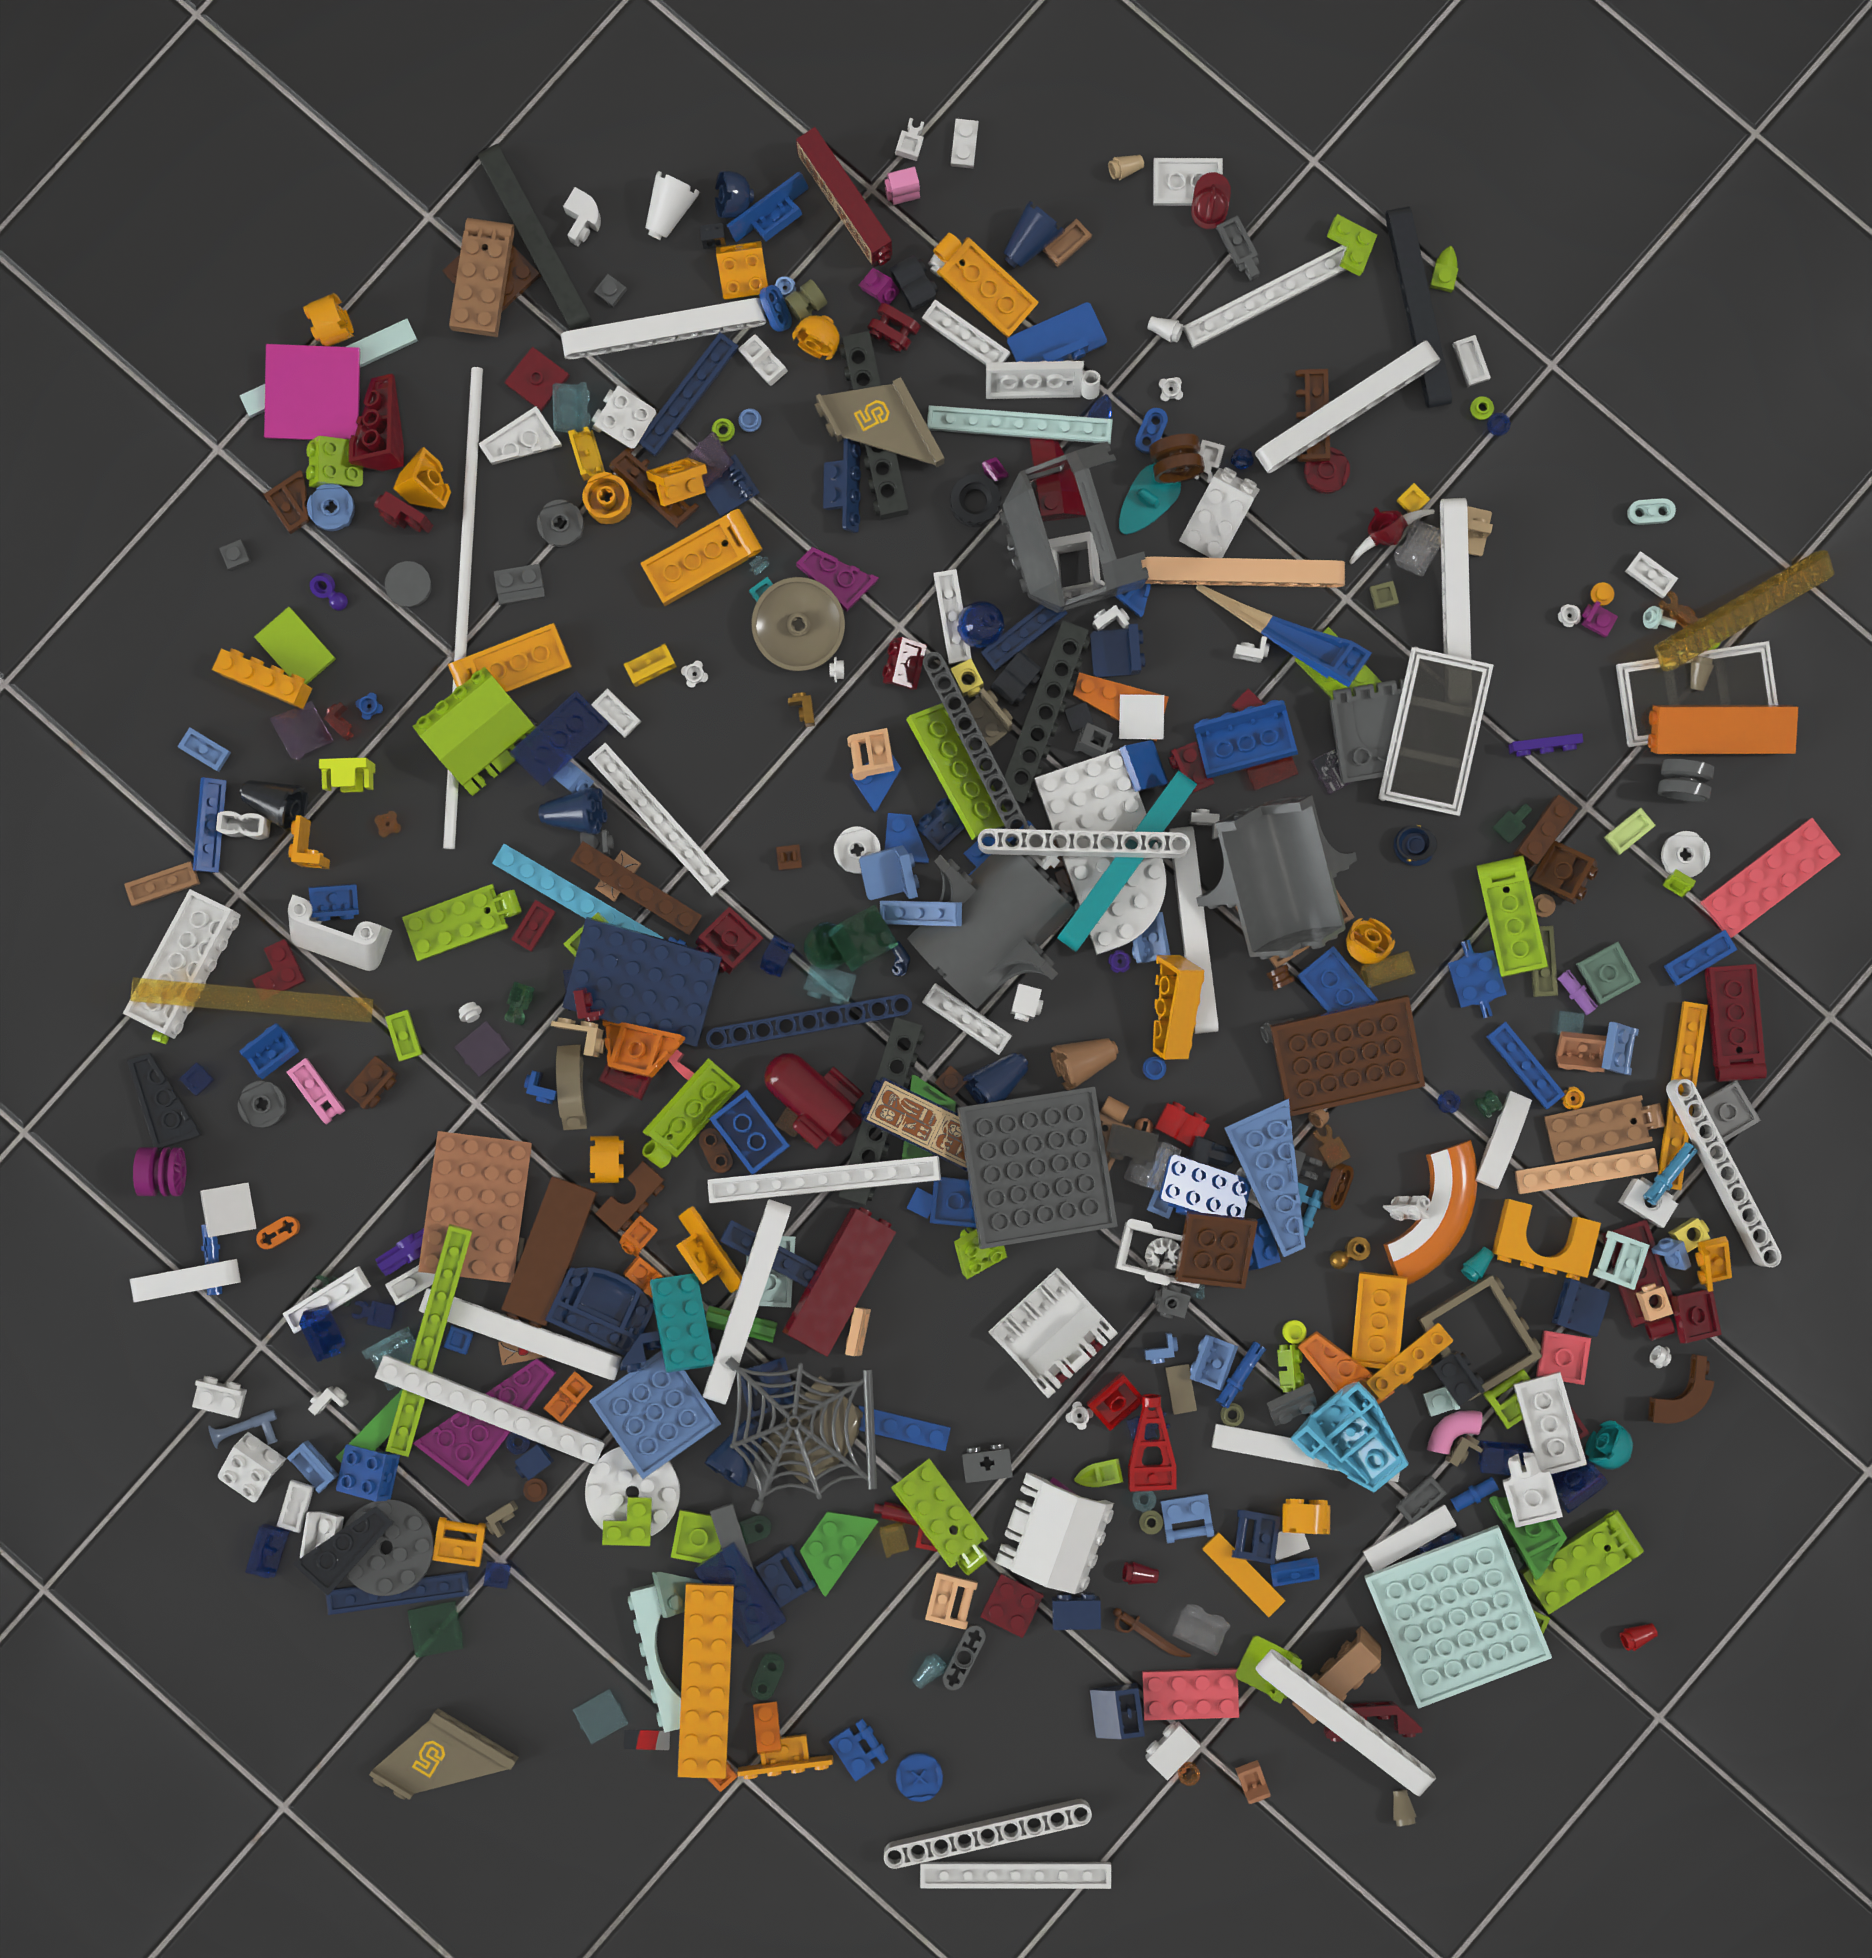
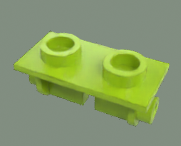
M1289 1344L1279 1345V1350H1277L1278 1366H1287V1371H1279L1280 1388L1286 1393L1291 1392L1292 1388L1295 1390L1304 1386V1374L1300 1370L1303 1354L1298 1348V1344L1290 1345V1349Z

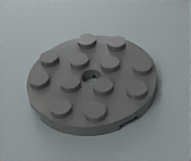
M399 1500L374 1501L358 1509L346 1522L344 1528L376 1506L391 1518L394 1523L346 1576L355 1586L367 1593L378 1596L400 1594L414 1587L426 1575L434 1552L435 1541L433 1531L428 1520L415 1507ZM386 1540L390 1541L393 1545L391 1553L387 1555L380 1550L381 1544Z

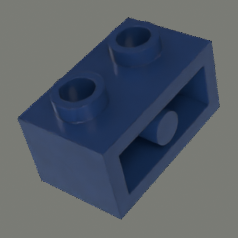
M1092 1592L1081 1593V1596H1071V1593H1058L1057 1597H1052L1053 1630L1101 1629L1100 1597L1095 1596V1593Z

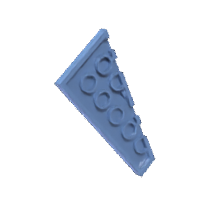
M1289 1099L1224 1128L1283 1257L1305 1248Z

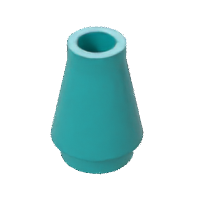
M1483 1247L1463 1264L1462 1274L1472 1282H1477L1478 1279L1481 1280L1494 1257L1493 1252Z

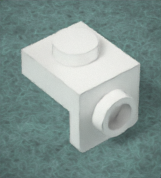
M1115 605L1108 611L1103 609L1094 616L1095 620L1092 627L1095 631H1101L1117 620L1123 629H1127L1129 616L1122 608L1119 610Z
M1196 809L1195 813L1192 812L1190 814L1189 824L1212 826V839L1216 840L1218 832L1215 823L1220 821V814H1210L1207 809Z
M331 1386L323 1393L319 1391L310 1400L312 1405L308 1410L317 1415L332 1400L340 1407L346 1406L349 1401L346 1399L347 1395L339 1387L334 1388Z

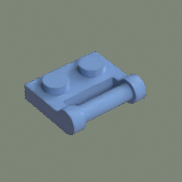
M1609 1022L1602 1062L1603 1069L1619 1074L1631 1075V1058L1635 1036H1638L1639 1029L1620 1023Z
M1207 1493L1160 1500L1167 1544L1174 1543V1540L1204 1535L1207 1537L1214 1536ZM1204 1519L1205 1526L1174 1531L1172 1529V1524Z

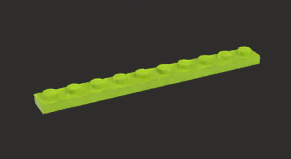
M449 1224L410 1362L411 1365L433 1373L473 1231ZM404 1389L402 1390L386 1447L387 1452L409 1457L425 1397Z

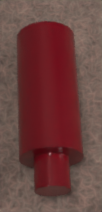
M886 1501L884 1505L875 1503L873 1513L882 1514V1519L918 1526L904 1505Z

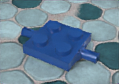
M1467 940L1466 943L1465 941L1460 942L1465 956L1457 961L1447 963L1460 1008L1469 1005H1480L1483 1018L1493 1016L1489 1002L1497 997L1507 995L1494 951L1474 953L1470 940Z

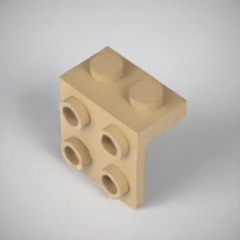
M559 1017L557 1022L551 1021V1026L556 1028L587 1032L584 1055L599 1058L600 1053H604L605 1040L602 1039L604 1030L599 1029L598 1024L581 1021V1025H575L574 1020Z

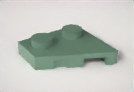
M653 1572L652 1575L663 1618L685 1612L686 1583H703V1581L663 1572Z

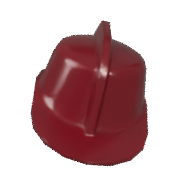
M1217 172L1206 173L1196 183L1191 215L1199 227L1214 229L1226 219L1231 186L1222 174Z

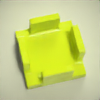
M319 759V769L322 770L323 790L332 791V786L340 787L342 793L363 792L364 787L367 790H373L375 764L369 759Z

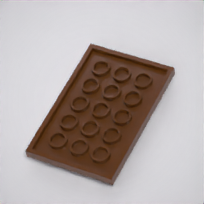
M1408 995L1270 1025L1284 1100L1289 1099L1290 1117L1319 1109H1327L1425 1087Z

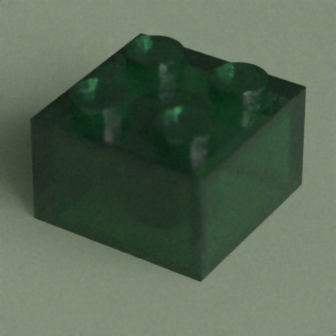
M875 905L840 922L828 932L851 972L886 955L899 945Z

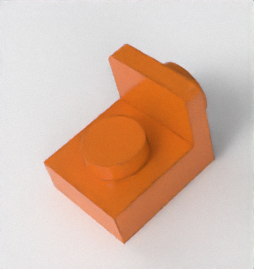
M640 1215L622 1235L619 1243L626 1253L637 1257L657 1233L658 1229Z

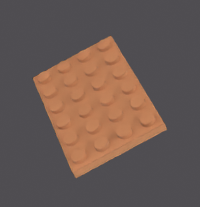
M438 1131L418 1272L436 1273L449 1224L473 1230L460 1277L512 1282L515 1272L532 1143Z

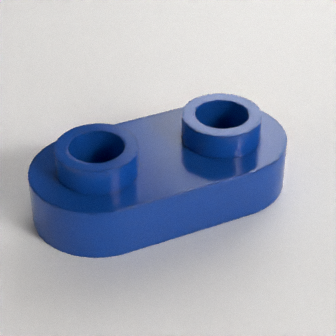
M775 285L762 288L759 298L771 327L777 332L789 329L792 325V317L780 289Z
M1152 408L1146 413L1135 439L1136 448L1140 452L1149 453L1150 445H1144L1142 443L1144 439L1150 440L1151 444L1161 439L1168 421L1164 410ZM1157 418L1160 423L1154 425L1151 420Z

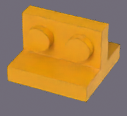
M687 457L646 471L648 480L656 485L662 506H667L706 492L702 475L707 473L706 465Z

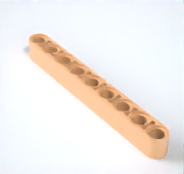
M1145 557L1146 559L1141 560L1142 568L1146 567L1148 570L1149 578L1145 584L1327 588L1345 586V562L1337 560Z

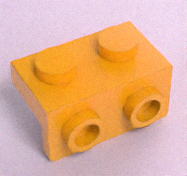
M1726 1236L1697 1242L1698 1252L1695 1253V1257L1700 1267L1697 1275L1700 1284H1704L1708 1292L1713 1291L1712 1282L1732 1278L1729 1243Z

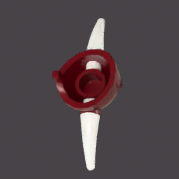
M1375 507L1373 509L1375 515L1368 526L1369 537L1356 549L1349 563L1353 564L1363 553L1379 544L1397 545L1403 535L1404 528L1419 518L1434 514V509L1417 510L1402 515L1399 511L1380 512Z

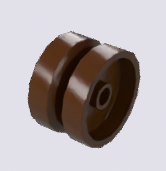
M1189 433L1171 435L1159 439L1149 446L1151 461L1156 463L1153 466L1155 481L1165 484L1177 483L1192 479L1204 472L1203 456L1198 454L1201 447L1197 435Z

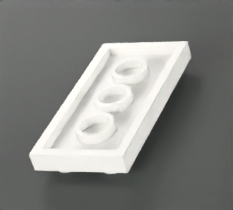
M1561 1372L1513 1384L1532 1452L1536 1456L1539 1468L1541 1470L1550 1469L1551 1474L1587 1465Z

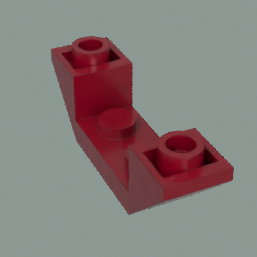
M1394 1701L1346 1703L1347 1706L1365 1720L1370 1716H1377V1719L1381 1720L1391 1719V1715H1394L1395 1730L1398 1734H1402V1737H1415L1416 1733H1422V1727ZM1328 1727L1324 1728L1325 1736L1330 1738L1331 1741H1344Z

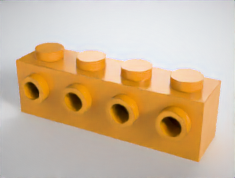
M221 648L212 668L213 671L240 684L304 709L312 691V688L304 683V678L293 673L289 677L284 675L285 671L274 665H271V668L263 666L264 662L257 658L251 657L248 660L243 658L244 653L231 648L229 652Z

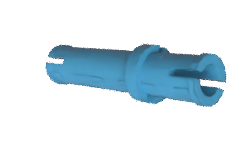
M1685 1142L1684 1146L1664 1171L1654 1178L1655 1182L1643 1195L1644 1199L1649 1198L1647 1202L1656 1205L1665 1191L1673 1187V1181L1698 1152L1696 1148L1692 1150L1694 1147L1692 1144Z

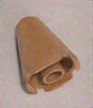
M1108 1038L1061 1044L1051 1048L1055 1051L1051 1053L1057 1077H1063L1065 1082L1061 1084L1066 1090H1072L1116 1060V1054H1118L1116 1043Z

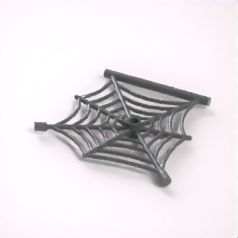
M732 1356L725 1362L733 1371H737L738 1387L737 1413L730 1448H734L745 1459L756 1480L759 1497L753 1503L752 1512L760 1514L764 1504L762 1502L764 1497L775 1490L787 1487L803 1488L816 1494L817 1499L822 1498L821 1494L827 1488L847 1479L864 1478L867 1480L868 1489H877L872 1369H864L863 1379L859 1381L837 1383L828 1382L803 1370V1363H799L798 1368L769 1373L739 1367L740 1364ZM797 1372L796 1380L783 1384H767L754 1381L747 1373L759 1376H782ZM802 1374L825 1385L849 1387L838 1393L821 1392L802 1383ZM742 1376L748 1383L747 1421L743 1439L736 1441L741 1413ZM795 1385V1391L769 1395L762 1388H781ZM863 1385L867 1474L860 1469L854 1457L848 1434V1418L851 1403L857 1388ZM753 1386L762 1395V1406L757 1432L748 1437ZM800 1387L809 1392L830 1398L825 1401L810 1399L800 1393ZM849 1392L851 1394L845 1411L844 1433L852 1462L841 1455L835 1428L838 1408L844 1395ZM794 1395L793 1403L788 1405H780L773 1399ZM799 1397L807 1402L818 1405L809 1407L799 1404ZM767 1399L772 1404V1419L769 1429L761 1431ZM838 1399L831 1422L832 1439L835 1449L827 1444L823 1432L824 1415L828 1404ZM793 1407L791 1414L785 1410ZM798 1408L807 1410L806 1412L797 1415ZM821 1408L823 1409L820 1415L819 1431L822 1439L814 1434V1418L816 1412ZM777 1409L786 1417V1422L774 1426ZM811 1415L810 1430L801 1424V1420ZM792 1418L798 1419L795 1425H791L789 1421ZM788 1427L785 1436H783V1434L780 1431H778ZM799 1429L808 1436L802 1439ZM793 1430L795 1432L797 1441L789 1440ZM773 1432L777 1434L782 1440L780 1448L778 1449L766 1435ZM762 1438L771 1445L777 1453L774 1461L766 1450L755 1441L756 1439ZM810 1438L819 1444L809 1451H806L804 1445ZM746 1443H753L772 1465L769 1472L762 1459ZM788 1444H795L800 1447V1450L795 1448L785 1449ZM738 1446H744L760 1463L767 1477L763 1488H761L760 1480L753 1464ZM821 1448H825L831 1453L820 1457L812 1464L808 1455ZM789 1452L802 1454L804 1462L795 1460L779 1461L783 1453ZM835 1456L843 1462L826 1469L816 1477L812 1468L823 1460ZM795 1464L807 1467L809 1475L792 1470L780 1472L776 1475L774 1473L779 1466ZM848 1466L857 1473L841 1476L819 1489L817 1480L835 1469ZM790 1474L802 1476L810 1480L814 1488L812 1489L803 1484L788 1483L775 1486L767 1491L772 1480Z

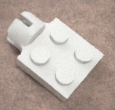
M1531 1452L1523 1453L1525 1463L1523 1466L1521 1465L1519 1454L1510 1457L1508 1465L1511 1477L1504 1479L1503 1484L1515 1527L1563 1517L1550 1469L1541 1470L1536 1456Z

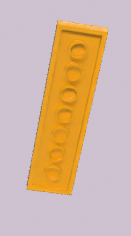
M686 1583L678 1777L726 1779L734 1585Z

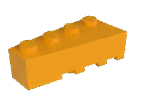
M1157 955L1156 964H1160V975H1156L1155 985H1159V999H1155L1154 1007L1158 1014V1020L1154 1021L1153 1052L1164 1060L1189 1059L1205 970L1181 955Z

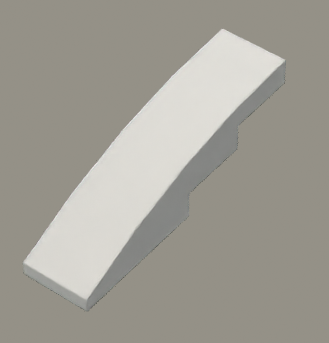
M1512 1091L1507 1094L1502 1112L1498 1116L1492 1136L1487 1142L1475 1181L1496 1190L1498 1189L1532 1102L1531 1099Z

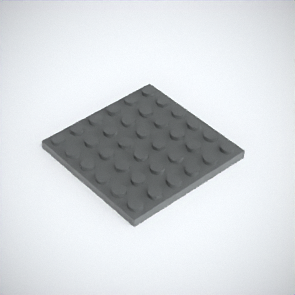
M1095 1087L957 1108L980 1249L1118 1227Z

